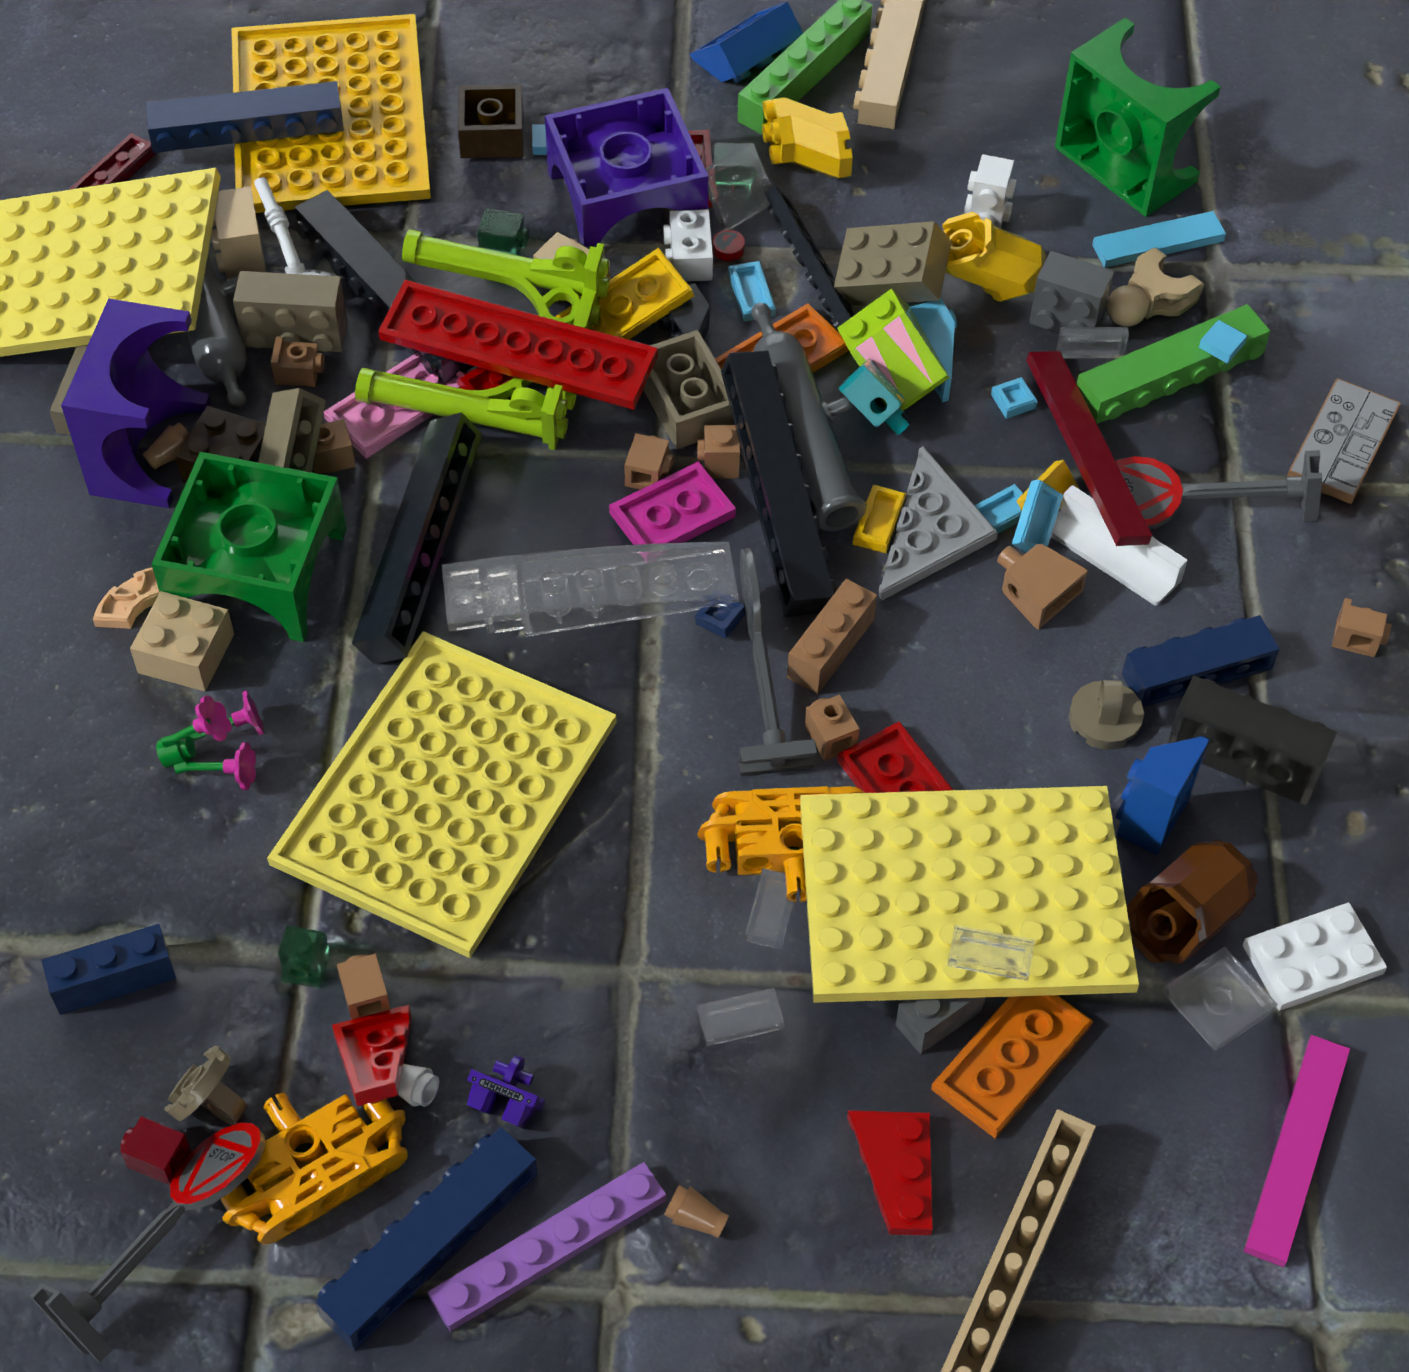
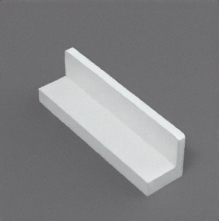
M1073 485L1064 493L1061 509L1058 512L1051 534L1053 539L1155 606H1158L1182 581L1188 561L1186 558L1153 537L1149 545L1116 546L1094 499Z

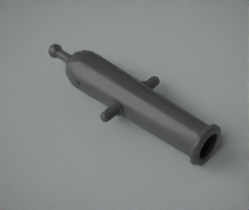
M207 256L196 328L193 331H186L198 370L209 380L224 383L228 393L226 397L227 404L232 409H241L245 406L247 400L245 393L239 389L236 378L241 376L247 365V352L226 300L229 298L228 294L236 290L239 275L221 282L218 280L211 261Z
M757 303L751 309V314L754 320L759 323L763 337L756 343L754 351L769 350L772 364L774 363L777 366L779 391L784 394L786 399V417L788 423H791L794 428L795 450L802 458V476L804 483L810 487L811 501L819 520V527L823 531L846 529L857 523L865 515L867 504L861 497L857 496L831 421H833V416L850 410L853 403L847 397L828 404L822 400L801 343L788 332L776 331L770 319L771 311L769 306L765 303Z

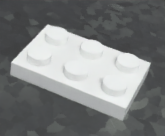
M1349 902L1245 938L1242 945L1279 1011L1383 975L1387 969L1385 962Z

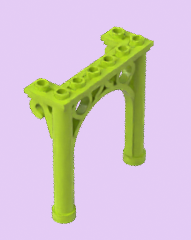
M411 229L407 231L403 243L402 261L405 263L507 284L522 292L531 301L538 316L590 330L592 325H598L601 306L598 303L600 297L606 298L609 288V278H606L609 259L604 258V244L597 243V247L590 246L588 255L579 248L561 246L556 250L554 259H532L424 236V233ZM535 287L549 289L550 291L542 297ZM559 300H565L572 304L570 314L563 318L552 316L548 310L553 303ZM368 368L360 370L355 388V400L358 402L371 404L374 401L443 417L462 412L472 423L541 437L543 443L548 444V448L551 450L556 449L559 438H565L568 427V419L565 418L567 409L573 410L577 394L564 391L562 386L555 385V388L548 386L544 396L534 389L524 388L531 381L517 377L495 388L466 390Z

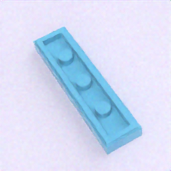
M1214 211L1097 236L1094 237L1092 246L1103 267L1107 268L1134 262L1138 256L1152 248H1158L1164 254H1170L1224 242L1226 232Z

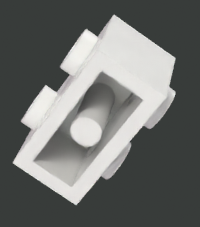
M982 154L978 171H971L967 190L973 191V195L968 194L964 213H977L982 220L987 218L992 221L995 227L1000 229L1003 221L1009 222L1013 203L1008 202V198L1013 199L1017 181L1016 179H1011L1014 160Z
M709 209L670 211V224L663 225L664 245H671V249H665L666 258L685 281L712 280L713 254Z

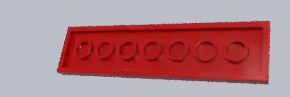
M404 280L378 331L379 338L382 341L555 388V385H560L564 391L633 410L658 358L657 347Z

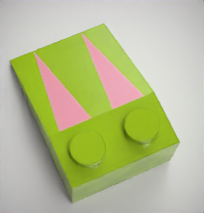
M892 288L837 328L858 365L861 366L870 358L904 396L905 401L900 406L902 411L950 378L910 306ZM881 398L884 404L887 406V402L885 401V399Z

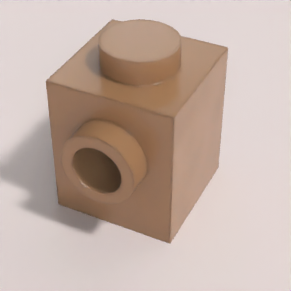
M345 420L321 424L313 462L314 473L327 474L356 467Z
M704 425V439L697 440V460H704V469L712 479L739 478L740 443L735 425Z
M635 434L624 464L625 487L641 490L663 479L665 475L670 476L674 456L669 455V440L656 436Z
M840 694L829 699H818L806 707L805 729L811 739H815L816 748L823 761L837 757L838 753L858 743L860 729Z
M376 953L367 956L355 955L348 958L345 962L337 964L351 1020L390 1010L388 995Z

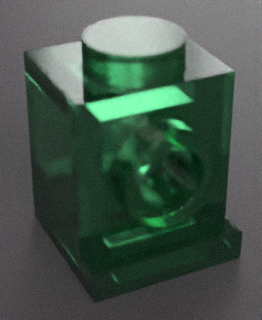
M290 925L286 926L278 950L283 970L281 975L282 982L320 989L331 955L325 932Z

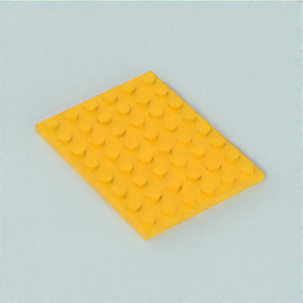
M415 14L232 28L233 93L337 81L344 131L234 144L235 187L251 186L256 213L266 211L254 184L261 177L267 179L278 206H281L283 210H295V206L326 190L343 206L431 199Z

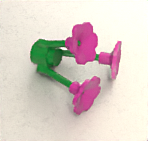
M248 691L242 692L243 709L232 713L230 718L226 717V709L222 703L215 702L209 695L202 697L200 703L195 707L198 718L193 720L192 725L157 741L156 750L161 764L165 768L174 767L176 774L186 771H224L225 774L235 775V780L240 784L241 790H249L251 783H254L256 778L254 767L256 754L254 750H251L248 742L241 743L240 749L235 753V759H225L224 762H189L190 758L196 755L194 741L212 735L215 740L221 742L227 738V733L231 731L233 725L239 727L250 723L255 727L259 736L264 734L262 720Z

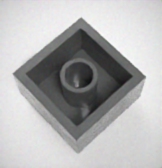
M1050 251L1037 277L1029 323L1092 344L1105 316L1114 271Z

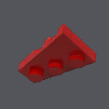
M410 1004L332 1025L334 1038L357 1106L378 1103L384 1099L398 1096L412 1021Z
M848 1110L847 1118L858 1141L863 1163L866 1164L871 1177L873 1190L889 1235L931 1236L933 1228L930 1113Z

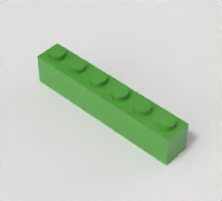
M838 0L738 94V122L763 135L762 124L767 123L763 112V101L788 98L798 102L870 34L873 5L864 0Z
M1246 304L1078 375L1077 386L1096 424L1108 419L1113 420L1124 412L1136 407H1144L1151 401L1164 395H1172L1179 389L1192 383H1200L1207 377L1221 371L1226 372L1244 361L1257 359L1266 349L1270 330L1251 307ZM1218 320L1247 335L1245 344L1228 364L1199 348L1200 340Z

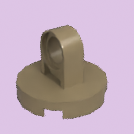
M1102 680L1093 681L1077 691L1073 696L1068 717L1071 729L1075 734L1078 731L1081 736L1086 738L1088 745L1109 750L1126 746L1127 741L1137 737L1141 730L1144 710L1141 700L1131 689L1124 686L1122 681Z
M215 1045L203 1054L209 1060L204 1065L198 1067L193 1064L171 1092L168 1100L173 1104L165 1106L164 1111L176 1120L182 1121L202 1105L220 1120L235 1125L246 1110L247 1104L220 1081L231 1062V1056Z

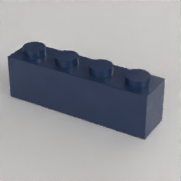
M1261 615L1248 619L1238 618L1230 624L1217 628L1207 627L1193 635L1182 638H1170L1162 644L1151 647H1138L1127 653L1122 675L1128 687L1141 700L1142 706L1147 707L1272 670L1280 649Z

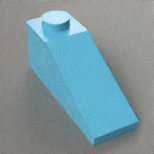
M940 298L939 301H929L911 306L910 308L950 377L935 388L943 403L949 401L952 380L954 330L957 327V320L954 312L951 309L948 310L942 298Z

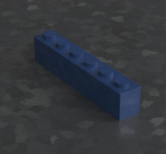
M337 81L146 103L147 128L153 153L344 131Z
M502 1127L493 1135L487 1134L483 1136L474 1146L473 1153L462 1164L457 1162L446 1171L442 1179L443 1182L432 1192L426 1191L421 1194L414 1202L412 1211L401 1221L395 1220L390 1223L383 1231L381 1240L370 1250L364 1249L358 1253L350 1263V1269L338 1280L336 1278L330 1280L320 1290L318 1299L315 1301L319 1316L354 1351L538 1175L536 1159Z

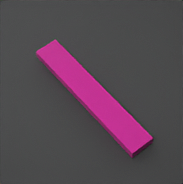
M1314 1035L1310 1036L1244 1247V1253L1284 1267L1287 1263L1350 1048Z

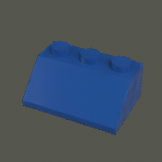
M788 1L753 14L690 53L692 60L720 82L733 79L736 83L751 75L749 69L755 65L757 68H761L774 60L772 55L777 51L782 54L803 34V31Z
M1201 736L1150 747L1143 761L1136 758L1127 775L1129 782L1122 793L1121 799L1123 802L1115 817L1120 820L1117 836L1158 856L1190 800L1209 739Z

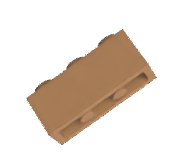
M845 579L789 652L787 678L818 695L874 621L877 594Z

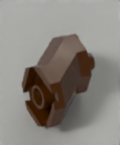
M1214 840L1212 842H1198L1192 845L1155 879L1143 886L1127 905L1128 918L1130 917L1132 944L1151 963H1162L1164 961L1183 963L1190 959L1225 926L1238 918L1256 897L1255 886L1258 883V878L1252 863L1230 842Z

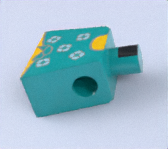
M870 358L838 388L875 427H878L885 421L899 435L913 422L900 408L905 401L904 396ZM881 397L885 399L887 406L879 407L875 402V398Z

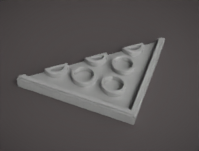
M924 446L919 448L918 458L907 489L905 504L902 507L896 527L893 545H891L884 577L879 587V597L881 600L898 593L997 540V531Z

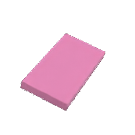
M418 353L413 354L386 372L460 388L457 384L458 380L465 375L462 371L456 373L455 378L443 384L439 380L437 373L431 375L426 371ZM355 392L324 411V418L328 422L345 420L351 444L366 459L434 415L374 401L371 404L358 402L355 400Z

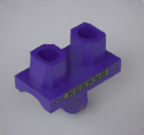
M515 1055L509 1064L499 1060L495 1062L493 1072L503 1075V1081L471 1069L467 1081L473 1083L467 1106L490 1114L497 1095L500 1094L509 1098L501 1120L523 1129L532 1117L535 1109L542 1111L546 1100L516 1087L518 1082L531 1086L534 1080L533 1074L523 1070L525 1059L518 1055Z

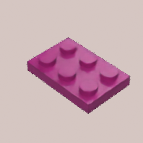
M698 461L610 504L609 513L644 560L648 561L736 517V508Z

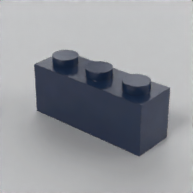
M160 924L41 959L49 993L59 1015L176 979L168 946Z

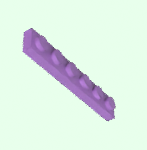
M645 1162L427 1291L429 1299L449 1332L664 1203L666 1201V1194Z

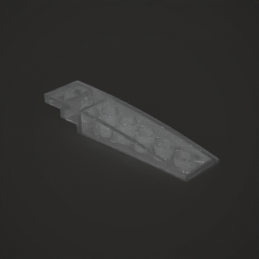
M729 542L659 543L579 548L510 555L442 565L447 624L450 632L486 626L488 634L524 629L525 636L527 637L695 611L703 607L714 608L739 603Z

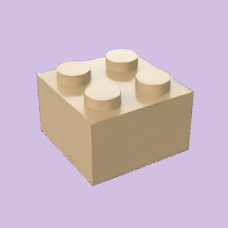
M251 186L218 191L213 226H216L217 229L212 230L211 237L214 250L221 249V253H216L219 273L225 272L227 280L239 275L240 271L266 272Z
M160 591L130 647L137 672L206 691L234 636L228 609Z

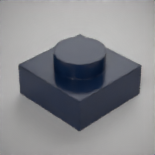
M714 591L695 614V622L697 625L723 638H727L744 617L745 605Z

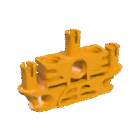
M850 786L752 789L749 791L721 793L715 797L712 803L715 813H712L710 819L701 825L697 833L698 838L705 841L706 868L710 872L716 873L718 858L720 873L731 868L728 842H735L738 875L785 873L787 900L796 903V893H798L799 889L800 903L805 902L807 899L800 795L864 793V791ZM792 846H793V847H798V848H800V849H799V850H791V849H789L788 847H792Z
M285 1093L275 1095L281 1110L278 1109L271 1097L265 1102L263 1109L268 1113L279 1133L265 1141V1148L260 1161L247 1177L255 1193L248 1196L240 1183L231 1193L220 1199L227 1210L223 1216V1221L230 1226L241 1225L249 1231H256L259 1233L257 1241L263 1245H268L306 1226L374 1185V1183L402 1166L408 1157V1150L400 1147V1142L402 1141L401 1128L405 1123L404 1110L394 1111L387 1099L378 1103L361 1105L372 1122L367 1126L362 1117H359L355 1106H352L348 1095L345 1094L301 1120ZM387 1142L388 1149L379 1152L377 1148ZM300 1144H313L312 1148L304 1153L295 1151ZM269 1213L273 1215L267 1222L259 1219Z

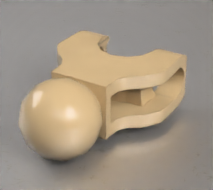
M1152 248L1137 257L1134 273L1129 279L1128 285L1116 288L1108 297L1107 313L1115 324L1123 327L1135 326L1141 323L1144 317L1149 319L1154 315L1179 316L1198 302L1204 283L1192 274L1183 278H1171L1165 275L1162 271L1167 255L1158 248Z

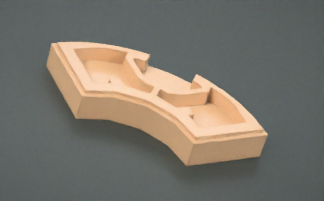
M152 567L134 573L133 578L117 588L114 586L107 592L95 611L93 617L95 627L131 629L136 617L146 608L152 606L160 593Z

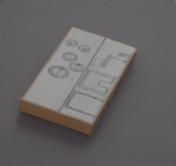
M1336 378L1288 471L1287 477L1302 476L1305 451L1320 450L1318 473H1322L1321 493L1352 504L1398 412L1401 402Z

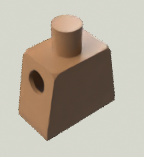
M1036 544L1024 555L1012 546H1008L1000 553L997 562L1006 569L1002 586L1003 593L1038 630L1084 590L1088 570L1043 544Z

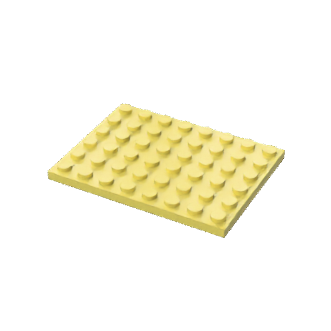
M210 168L0 200V357L88 345L108 298L190 311L192 322L188 331L195 330L221 180L218 170Z
M423 631L410 649L408 656L403 659L267 857L269 865L471 958L617 723L616 714Z
M1107 786L800 795L814 1003L1137 993L1139 981Z

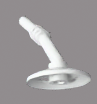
M264 177L258 178L254 184L266 210L265 218L271 231L276 233L287 263V267H285L286 274L331 276L330 273L321 270L305 269L304 264L300 263L288 230L289 221L283 208L278 206L267 179Z

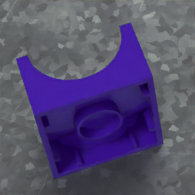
M668 88L545 115L548 173L551 180L564 177L574 208L580 244L588 249H590V246L597 247V243L602 241L605 234L616 223L633 213L645 209L671 208L678 211L708 209V174Z
M108 298L61 404L89 495L170 508L174 498L172 489L163 487L151 480L140 468L135 457L142 438L155 425L179 414L203 413L207 406H211L210 394L187 388L168 377L154 363L148 351V347L160 337L172 332L188 331L192 322L190 311Z

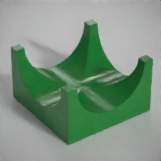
M1125 17L1071 52L1055 148L1139 213L1147 217L1198 182L1200 172L1191 165L1183 169H1173V161L1185 132L1201 111L1219 96L1221 86L1213 80H1209L1195 87L1167 88L1152 84L1138 77L1127 67L1121 55V48L1125 41L1133 34L1135 26L1134 23Z
M200 452L151 564L159 592L162 591L184 598H190L199 594H221L242 599L272 615L285 628L290 640L304 642L308 633L307 602L309 586L318 552L327 535L329 538L343 541L347 530L338 478Z

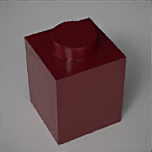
M140 1116L134 1128L130 1127L126 1131L120 1145V1153L127 1168L169 1186L176 1170L191 1152L185 1134L143 1116Z

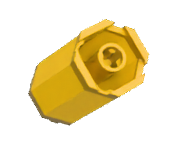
M788 98L763 101V112L767 123L762 124V134L764 142H770L769 154L772 165L790 162L831 178L851 176L853 157L851 148L847 149L846 140L850 139L843 112L829 114Z
M974 212L949 218L943 223V231L952 240L946 273L981 286L984 292L992 295L996 301H1004L1035 292L1037 277L1046 261V254L1041 245L997 228L991 220L987 218L982 220L979 214Z

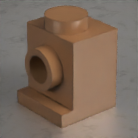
M276 337L271 358L275 384L315 387L318 373H323L325 363L324 353H319L317 343L286 342L283 340V337Z
M1345 598L1337 617L1331 647L1375 657L1379 645H1386L1389 639L1392 624L1386 623L1387 614L1370 608L1352 606V599Z

